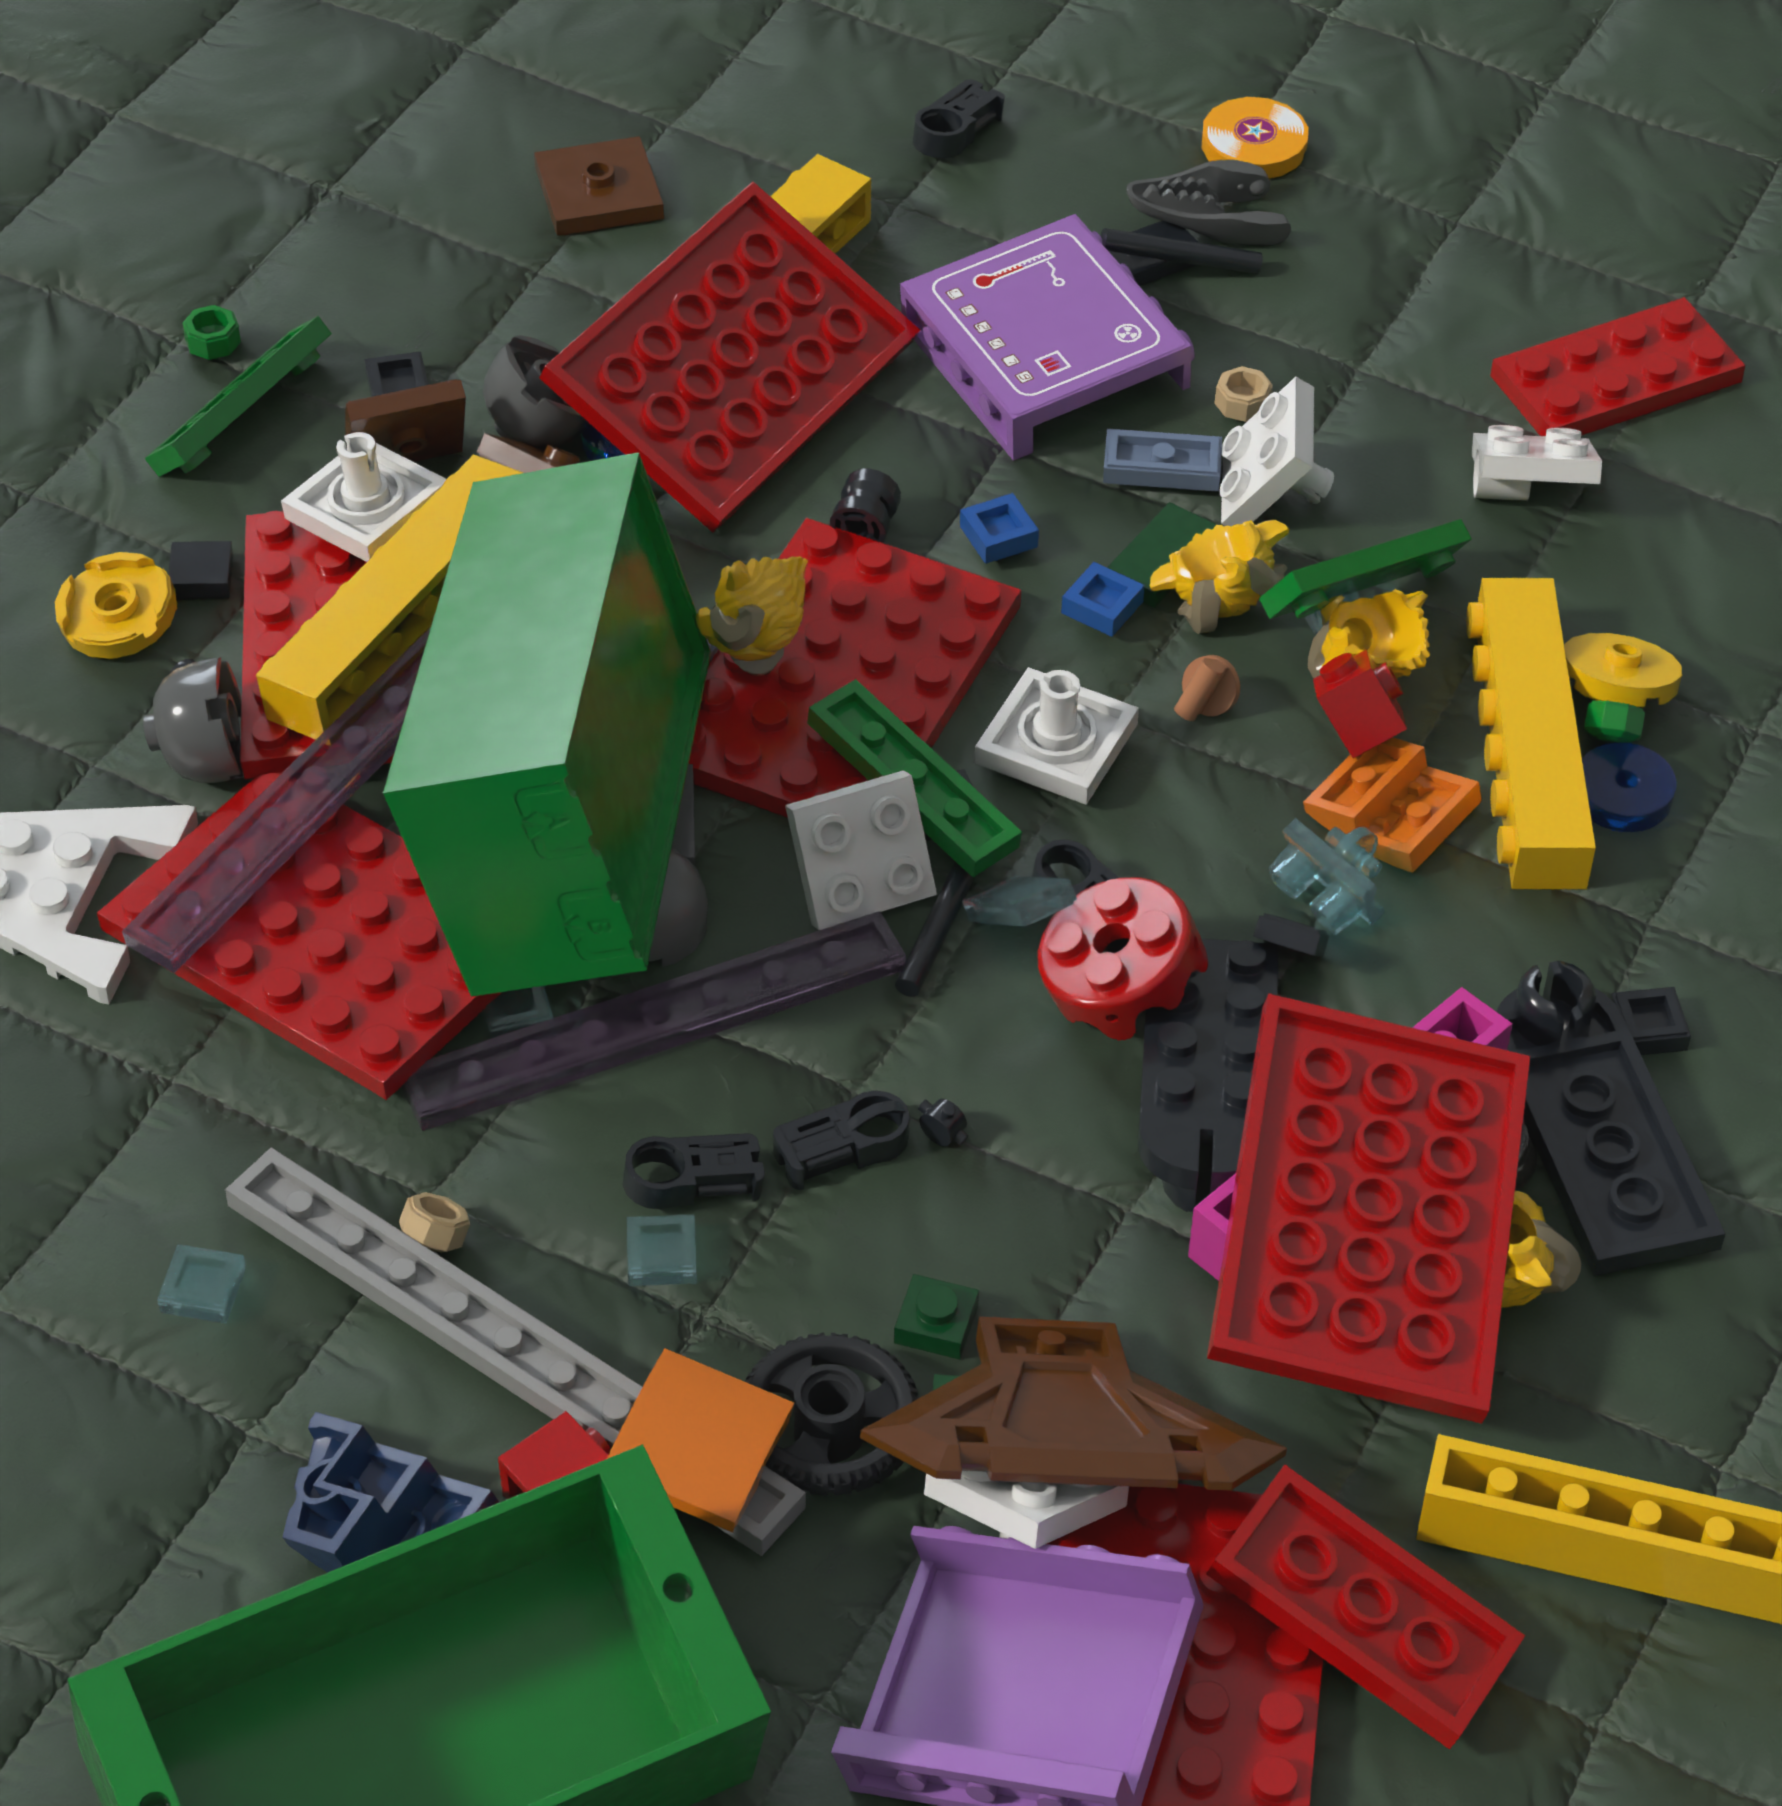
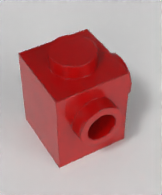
M1367 649L1355 656L1351 653H1344L1333 658L1320 669L1321 675L1313 679L1317 700L1353 759L1407 729L1402 708L1396 698L1404 694L1388 663L1384 662L1376 666Z

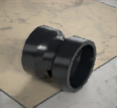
M866 468L850 473L842 488L841 500L836 504L830 517L829 526L883 543L890 528V519L896 513L901 501V491L898 484L889 475L879 470Z

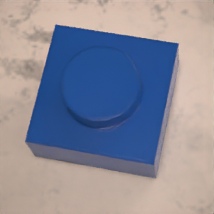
M1014 493L960 510V528L985 564L1038 547L1039 529Z
M1093 562L1062 596L1061 613L1113 637L1143 603L1145 585Z

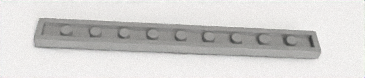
M272 1147L225 1189L227 1204L230 1208L550 1418L555 1419L567 1411L584 1430L590 1427L596 1429L606 1440L610 1448H612L642 1386ZM764 1466L759 1486L733 1533L723 1528H718L760 1556H763L805 1510L806 1492Z

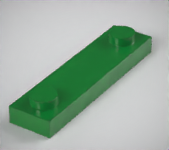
M319 316L289 331L145 457L146 462L158 477L177 467H180L184 473L197 467L212 454L207 444L288 372H291L293 376H297L321 357L316 348L332 334Z
M1462 519L1455 520L1293 570L1264 593L1259 600L1269 619L1291 612L1295 613L1297 619L1304 618L1329 604V599L1335 596H1345L1417 572H1421L1424 578L1435 576L1456 563L1453 554L1471 541L1472 538Z
M856 679L809 707L807 724L868 781L902 770L912 775L924 833L972 877H975L1020 847L1022 831Z

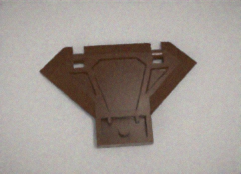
M979 1317L976 1344L981 1365L862 1429L860 1434L862 1440L936 1479L961 1480L962 1471L986 1472L991 1481L1177 1488L1178 1480H1199L1207 1490L1231 1491L1284 1458L1287 1453L1286 1447L1129 1370L1115 1323Z

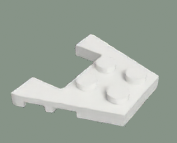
M172 805L0 813V948L14 956L19 951L45 965L48 975L57 980L60 975H63L87 988L88 997L99 1003L109 1005L130 964L128 947L124 944L76 935L75 932L113 856L118 852L159 860L197 827L196 807Z

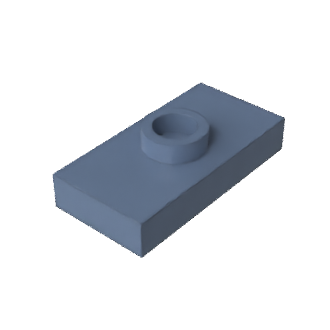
M1107 429L1103 483L1219 491L1222 437Z

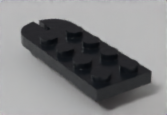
M1201 938L1208 956L1206 972H1192L1185 986L1183 998L1176 1008L1167 1010L1163 1007H1151L1145 1010L1138 1151L1144 1165L1162 1180L1164 1191L1176 1207L1185 1212H1191L1195 1207L1200 1144L1211 1145L1209 1195L1237 1171L1262 1007L1268 993L1277 995L1278 944L1257 943L1247 940L1230 941Z
M1563 961L1549 963L1542 997L1539 994L1542 974L1538 965L1531 966L1521 977L1518 989L1508 994L1500 1003L1497 1013L1513 1023L1507 1050L1530 1056L1523 1118L1593 1275L1597 1276L1721 1250L1726 1233L1618 1007L1603 992L1594 988L1593 983L1583 970Z

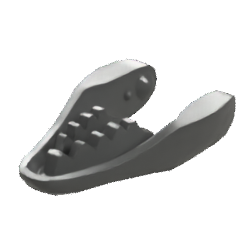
M1239 160L1210 161L1177 174L1136 180L1128 183L1126 186L1129 201L1139 212L1152 218L1178 225L1219 242L1261 246L1276 245L1286 240L1291 233V225L1282 214L1263 211L1225 213L1224 208H1222L1220 204L1222 202L1253 201L1265 196L1269 192L1271 181L1266 171L1252 163Z

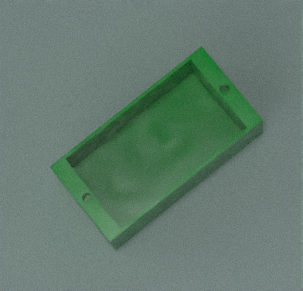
M639 452L473 482L383 791L471 997L646 971L648 967L711 657V649L707 638L698 629L696 622L697 611Z
M643 1444L67 1679L78 1748L102 1806H690L753 1778L771 1715V1710Z

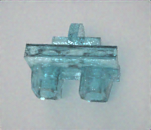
M1297 818L1282 830L1288 846L1268 868L1271 878L1278 888L1294 899L1315 880L1324 885L1326 889L1309 905L1312 914L1331 933L1337 935L1359 917H1362L1372 926L1385 913L1383 907L1374 901L1377 891L1376 885L1366 877L1374 878L1382 869V863L1373 857L1378 845V837L1367 827H1358L1348 834H1345L1338 827H1334L1326 835L1325 841L1327 843Z

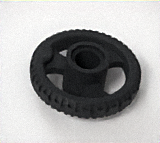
M825 1333L809 1334L805 1339L800 1336L795 1340L786 1341L785 1346L780 1344L774 1350L769 1351L766 1357H762L752 1368V1372L746 1377L745 1382L768 1392L784 1393L794 1400V1438L796 1442L783 1449L776 1445L765 1466L804 1492L807 1490L810 1491L811 1495L820 1494L822 1496H828V1493H834V1496H839L840 1494L848 1495L852 1493V1490L860 1492L863 1489L873 1487L874 1482L881 1483L893 1474V1470L897 1471L904 1463V1461L876 1448L859 1459L831 1464V1462H838L849 1458L860 1448L863 1442L860 1434L865 1425H871L919 1399L914 1380L910 1373L905 1370V1366L894 1355H890L888 1350L881 1348L880 1345L876 1343L871 1345L870 1340L861 1339L858 1336L849 1338L848 1334L844 1333L842 1335L831 1333V1336H825ZM840 1365L861 1370L871 1375L882 1385L870 1392H865L860 1378L850 1369ZM822 1412H836V1413H838V1414H835V1415H824V1414H820V1413H822Z

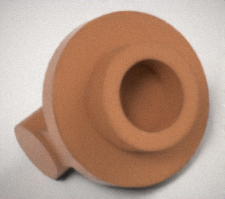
M1206 655L1193 660L1183 674V694L1175 705L1174 711L1185 720L1195 721L1199 714L1217 716L1232 709L1240 694V680L1233 665L1217 655Z

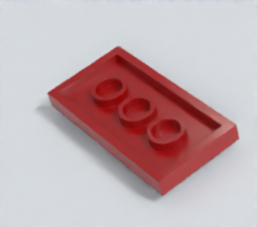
M1683 297L1495 358L1492 362L1490 376L1540 436H1546V430L1549 428L1575 429L1581 431L1582 436L1741 383L1746 365L1692 304Z
M1285 1464L1206 1573L1210 1578L1449 1750L1462 1735L1525 1637L1523 1633Z

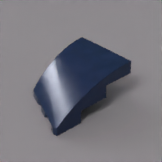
M315 1412L308 1426V1430L314 1439L308 1466L298 1469L294 1486L297 1492L296 1500L289 1509L283 1539L292 1549L328 1573L500 1502L489 1489L439 1475L427 1457L375 1443L363 1425Z

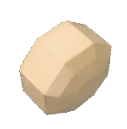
M1241 366L1223 372L1216 386L1215 405L1225 417L1247 422L1259 411L1263 401L1272 393L1273 384L1260 370Z
M427 1192L408 1197L399 1220L403 1233L431 1251L440 1253L462 1247L470 1226L465 1208L448 1197Z

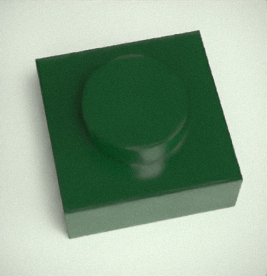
M913 1274L894 1327V1344L960 1360L978 1309L979 1290Z

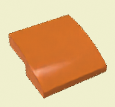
M1392 737L1354 759L1349 755L1303 801L1307 814L1339 838L1376 859L1413 873L1481 803L1482 798L1478 781L1427 766L1423 746Z
M664 1348L638 1394L607 1459L643 1444L673 1508L733 1533L759 1486L766 1462L789 1423L794 1402Z

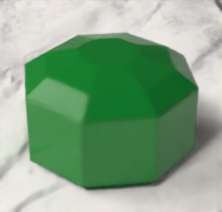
M216 305L193 310L183 321L184 337L190 354L211 360L230 355L241 343L239 325L234 312Z
M1592 701L1588 703L1584 731L1590 737L1609 744L1635 743L1641 740L1645 712L1642 708L1630 704L1613 701Z

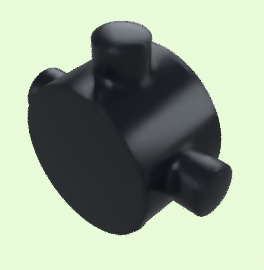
M942 1098L932 1105L925 1099L919 1105L918 1110L923 1113L919 1123L921 1129L931 1141L940 1146H948L953 1140L959 1145H962L967 1140L969 1135L963 1131L967 1127V1120L960 1108L953 1102Z

